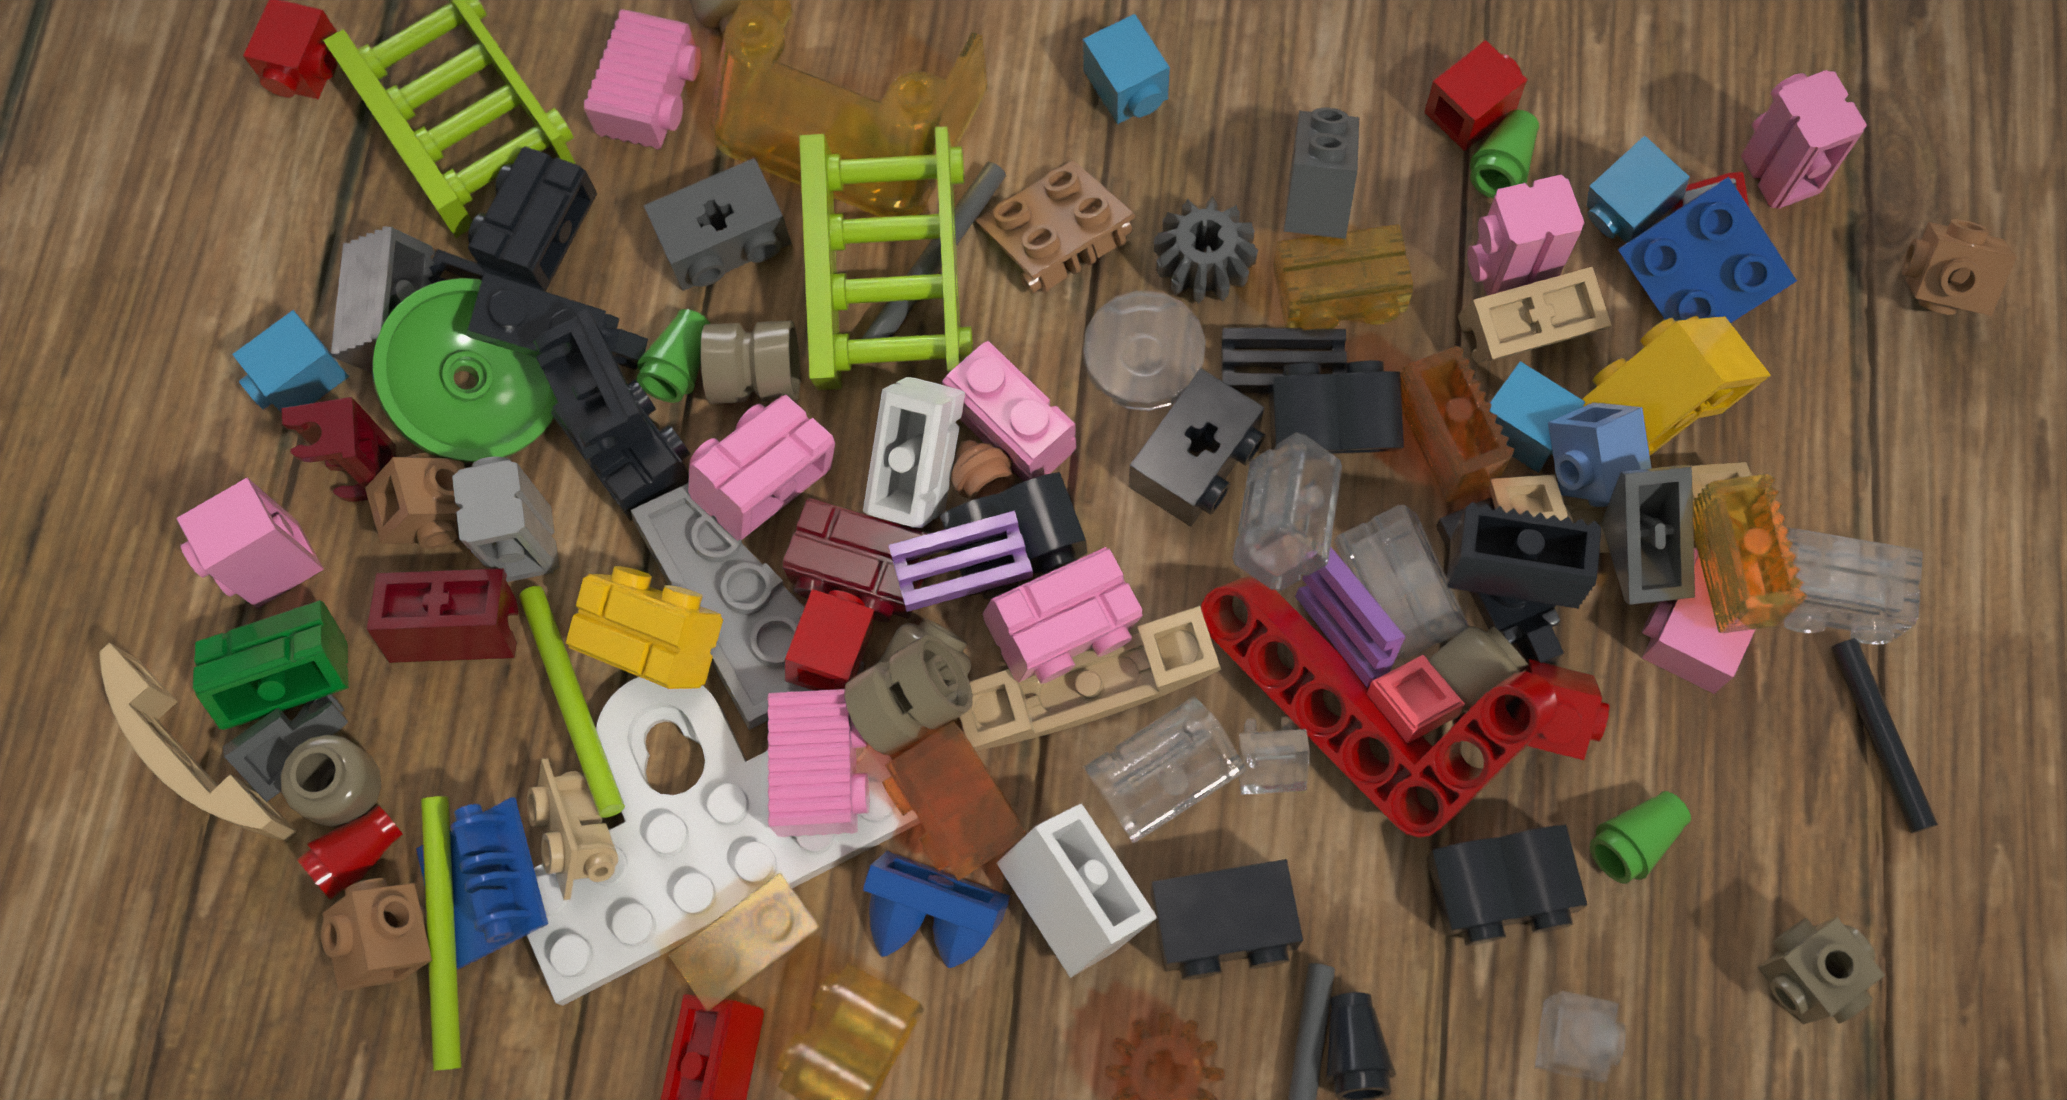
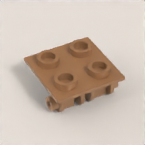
M1072 160L1066 165L1052 170L1043 179L1017 195L1001 201L994 209L975 221L1024 270L1019 273L1020 279L1028 292L1033 294L1038 290L1046 293L1051 290V287L1066 279L1068 274L1065 266L1072 274L1079 273L1081 266L1077 254L1080 255L1086 264L1091 265L1096 262V257L1100 258L1117 246L1124 245L1126 243L1125 236L1133 231L1129 221L1136 217L1134 212L1078 163Z

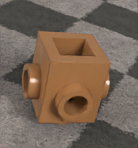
M1952 219L1949 226L1928 222L1922 239H1913L1909 244L1902 264V274L1906 276L1905 280L1914 297L1919 299L1918 304L1928 310L1954 315L1959 308L1992 316L2017 258L2004 239L1988 236L1990 230L1977 223L1961 219Z
M428 453L414 454L406 458L393 457L365 487L380 544L419 543V546L422 548L433 549L446 546L455 541L459 534L456 512L460 508L455 503L452 476L458 470L465 469L463 461L450 458H435L434 455Z
M383 878L361 881L345 889L346 895L322 913L324 920L321 927L322 946L325 953L332 958L338 991L400 982L432 961L427 941L426 911L419 905L415 883L387 886V881Z

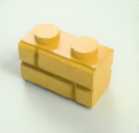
M614 566L612 575L588 574V576L583 578L576 602V607L579 610L572 617L565 642L569 646L568 648L668 689H697L706 683L713 658L710 652L711 649L716 647L723 618L720 613L700 606L703 598L702 594L672 585H665L663 591L650 587L652 579L650 574L623 566Z

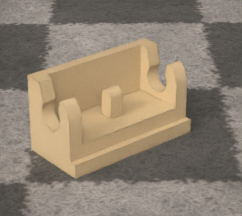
M1593 266L1474 299L1457 315L1462 331L1473 330L1475 334L1477 349L1473 350L1472 358L1477 363L1487 360L1489 362L1608 329L1612 326Z

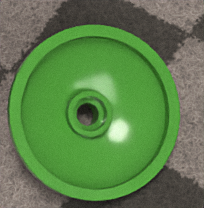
M467 278L449 279L427 285L406 297L396 306L384 322L378 335L373 352L372 376L376 395L384 413L393 426L408 441L439 458H450L463 461V463H474L487 457L506 458L533 443L553 420L554 416L551 414L552 407L558 401L537 358L465 336L481 282L479 279ZM460 371L469 372L475 378L476 386L472 389L460 388L454 381V374Z

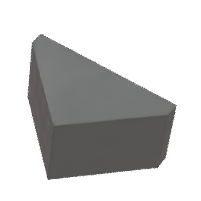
M1689 465L1621 471L1601 525L1625 602L1630 605L1695 598L1692 467Z

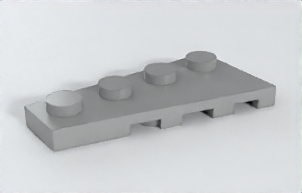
M685 484L632 509V520L668 585L686 588L702 594L703 598L700 606L721 614L723 623L716 647L711 649L710 652L713 655L711 663L747 728L750 730L769 720L768 693L813 691L785 681V657L805 607L783 586V580L766 563L762 564L742 544V540L739 539L737 541L718 524L714 515L710 516L691 499L688 493L689 484ZM861 662L857 675L864 670L863 662Z

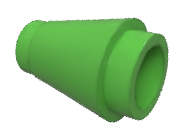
M1519 109L1508 112L1497 128L1470 160V180L1475 189L1481 194L1494 199L1497 189L1527 183L1537 132L1539 130V122L1533 114Z
M680 310L639 359L637 365L640 372L637 376V382L646 393L664 402L677 403L682 400L684 394L693 392L701 365L702 330L704 325L710 324L707 318L693 310Z
M1662 791L1656 797H1652L1598 825L1596 837L1589 844L1591 855L1600 869L1616 882L1627 884L1633 879H1645L1683 831V828L1691 822V814L1679 797L1671 792Z

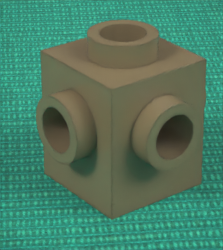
M1838 917L1813 926L1807 918L1796 923L1773 941L1779 952L1758 967L1770 982L1771 990L1778 1001L1790 1013L1797 1016L1803 1024L1832 1016L1838 1024L1845 1022L1873 1001V998L1866 990L1885 976L1883 971L1874 962L1876 955L1869 941L1854 927L1844 925Z

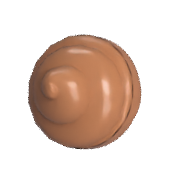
M966 440L960 443L951 472L953 486L960 496L967 497L972 501L981 497L999 494L1011 488L1015 477L1011 472L1012 460L1003 449L989 443H977L974 440Z

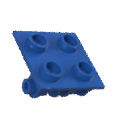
M1729 177L1618 248L1628 267L1641 283L1665 320L1673 318L1675 321L1687 320L1693 316H1698L1699 319L1725 316L1732 323L1797 282V279Z
M510 797L484 812L480 804L467 805L454 811L456 822L450 826L457 970L548 925L515 797ZM423 845L416 848L425 884Z

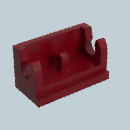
M347 397L281 408L282 425L286 429L296 430L310 444L309 446L301 444L291 448V454L303 462L325 461V466L332 471H347L358 483L353 486L342 485L335 488L333 493L339 499L347 502L368 500L365 487L393 457H396V444L355 399Z
M504 568L376 573L367 631L389 663L515 658L517 642L513 631L510 630L508 616H518V605L506 581L507 574Z

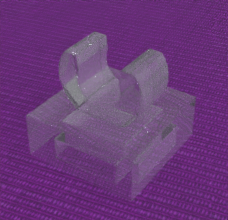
M1288 716L1281 717V731L1258 732L1255 718L1246 720L1244 733H1239L1238 777L1241 795L1307 791L1310 749L1306 729L1295 730V724Z

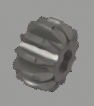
M1213 196L1207 201L1205 209H1198L1187 199L1185 204L1182 205L1181 215L1167 212L1166 217L1163 219L1162 230L1164 232L1158 233L1154 238V252L1159 256L1156 263L1159 277H1172L1171 290L1174 292V295L1181 293L1187 288L1193 289V298L1197 304L1203 301L1206 291L1212 290L1221 301H1224L1229 295L1230 285L1243 288L1249 277V270L1247 268L1255 265L1258 249L1252 244L1255 233L1252 222H1239L1240 211L1237 205L1224 212L1218 211L1217 201H1215Z

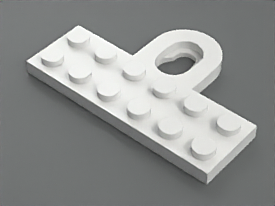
M637 677L623 685L611 696L605 704L596 726L598 736L625 805L621 812L626 822L609 830L618 854L615 872L609 879L601 882H594L589 878L575 879L573 881L571 899L563 900L555 873L547 874L543 864L535 867L534 870L548 925L528 934L527 937L555 1003L563 1006L916 826L922 820L890 756L874 750L868 744L867 747L856 748L857 773H867L870 793L869 813L857 814L858 832L853 834L802 835L799 837L777 836L769 827L768 751L746 761L722 708L703 685L697 689H668ZM662 722H672L679 726L685 738H689L701 745L705 757L703 774L698 782L686 792L676 795L660 794L653 790L648 783L646 774L647 762L650 756L646 746V737L652 727Z

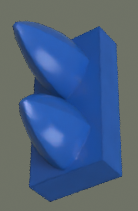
M886 851L870 865L863 891L871 893L869 906L870 929L873 941L881 957H886L905 945L920 928L925 916L928 914L934 916L933 932L935 944L947 968H953L968 961L984 947L988 938L1002 922L1010 896L889 851Z

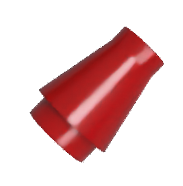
M377 805L368 813L306 843L310 849L296 860L325 895L332 900L350 885L360 882L392 843L403 836V833L386 812Z

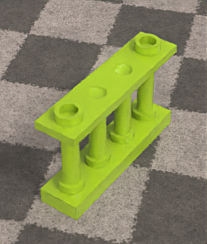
M448 0L449 3L372 49L368 44L357 49L344 29L323 40L455 238L467 232L473 221L463 206L473 200L470 194L496 179L505 164H513L524 146L540 152L550 147L557 158L576 164L566 145L567 142L574 139L572 132L555 107L548 112L543 110L483 25L481 19L485 18L487 13L479 0ZM461 24L465 25L477 44L401 89L394 85L385 90L379 82L381 78L388 75L385 70L386 68ZM490 64L493 65L506 84L429 131L423 126L413 132L407 123L409 119L416 116L413 112L414 109ZM521 105L535 125V127L457 174L451 169L442 175L435 162L444 158L441 153L443 150Z
M947 126L935 127L936 154L842 160L840 154H832L824 134L799 135L809 378L817 390L842 389L841 371H850L851 364L946 359L947 372L949 373L973 352L971 326L960 327L953 184H964L962 146L951 147ZM938 179L939 214L844 219L843 213L834 214L833 191H843L844 184ZM923 239L941 240L942 274L847 279L846 273L837 274L836 251L846 250V244ZM942 298L944 300L945 334L850 340L848 333H839V311L848 310L849 304Z

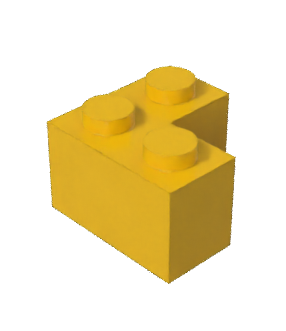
M1693 316L1687 320L1679 321L1669 318L1653 327L1641 338L1640 342L1644 348L1629 361L1621 358L1602 369L1592 380L1597 387L1582 400L1585 401L1584 406L1596 402L1642 407L1649 454L1651 456L1695 420L1722 414L1771 375L1725 316L1701 319L1698 316Z

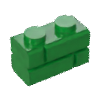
M321 600L195 642L194 661L196 667H194L193 689L219 729L222 730L265 717L278 707L283 711L349 688L348 667L346 665L348 663V643L327 606Z

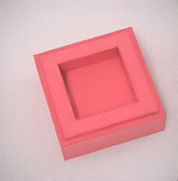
M1424 655L1373 680L1367 691L1369 698L1407 744L1457 718L1465 705Z

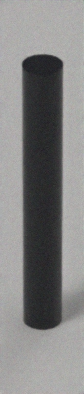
M1849 639L1832 646L1831 649L1911 834L1937 826L1938 823L1858 639Z

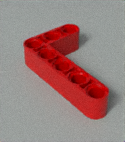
M1243 577L1213 589L1205 596L1201 604V611L1210 637L1383 814L1407 835L1425 837L1440 830L1542 732L1556 714L1557 699L1555 691L1548 681L1534 673H1515L1485 693L1433 747L1422 736L1407 744L1367 695L1369 687H1366L1346 660L1268 582L1258 577ZM1234 596L1242 600L1247 608V623L1239 620L1233 611L1232 603ZM1279 642L1286 645L1292 652L1294 669H1289L1279 659L1277 652ZM1324 689L1331 691L1339 699L1342 708L1341 716L1333 714L1325 706L1323 700ZM1506 695L1518 696L1525 701L1531 714L1530 723L1518 722L1509 715L1505 706ZM1370 737L1384 743L1390 756L1389 764L1375 758L1369 745ZM1461 741L1470 742L1478 747L1484 759L1483 768L1473 767L1465 761L1461 755ZM1417 786L1427 788L1434 794L1439 806L1438 812L1431 811L1421 804L1416 792Z

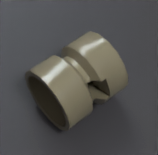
M757 322L752 332L746 333L739 323L704 325L701 337V371L704 391L709 404L746 402L751 392H755L761 401H775L782 395H787L792 400H798L800 390V358L794 322Z
M934 635L921 636L896 651L890 657V662L880 661L854 676L846 683L844 693L847 710L854 726L862 738L874 750L884 755H894L920 740L927 733V728L939 729L965 714L972 707L973 701L970 681L962 664L954 652Z

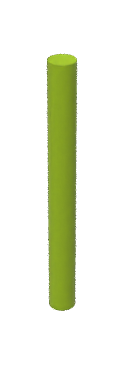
M541 586L526 588L519 594V599L598 814L603 818L614 816L623 811L625 805L546 594Z
M446 796L421 799L427 941L432 958L428 966L433 1071L462 1068L449 797Z

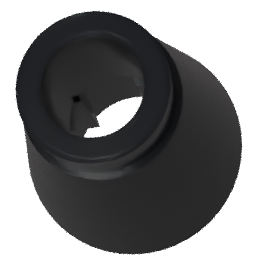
M1351 992L1332 997L1330 999L1332 1011L1330 1013L1326 1081L1334 1084L1336 1099L1373 1100L1390 1095L1392 1092L1390 1079L1396 1075L1375 1008H1373L1372 996L1363 992Z

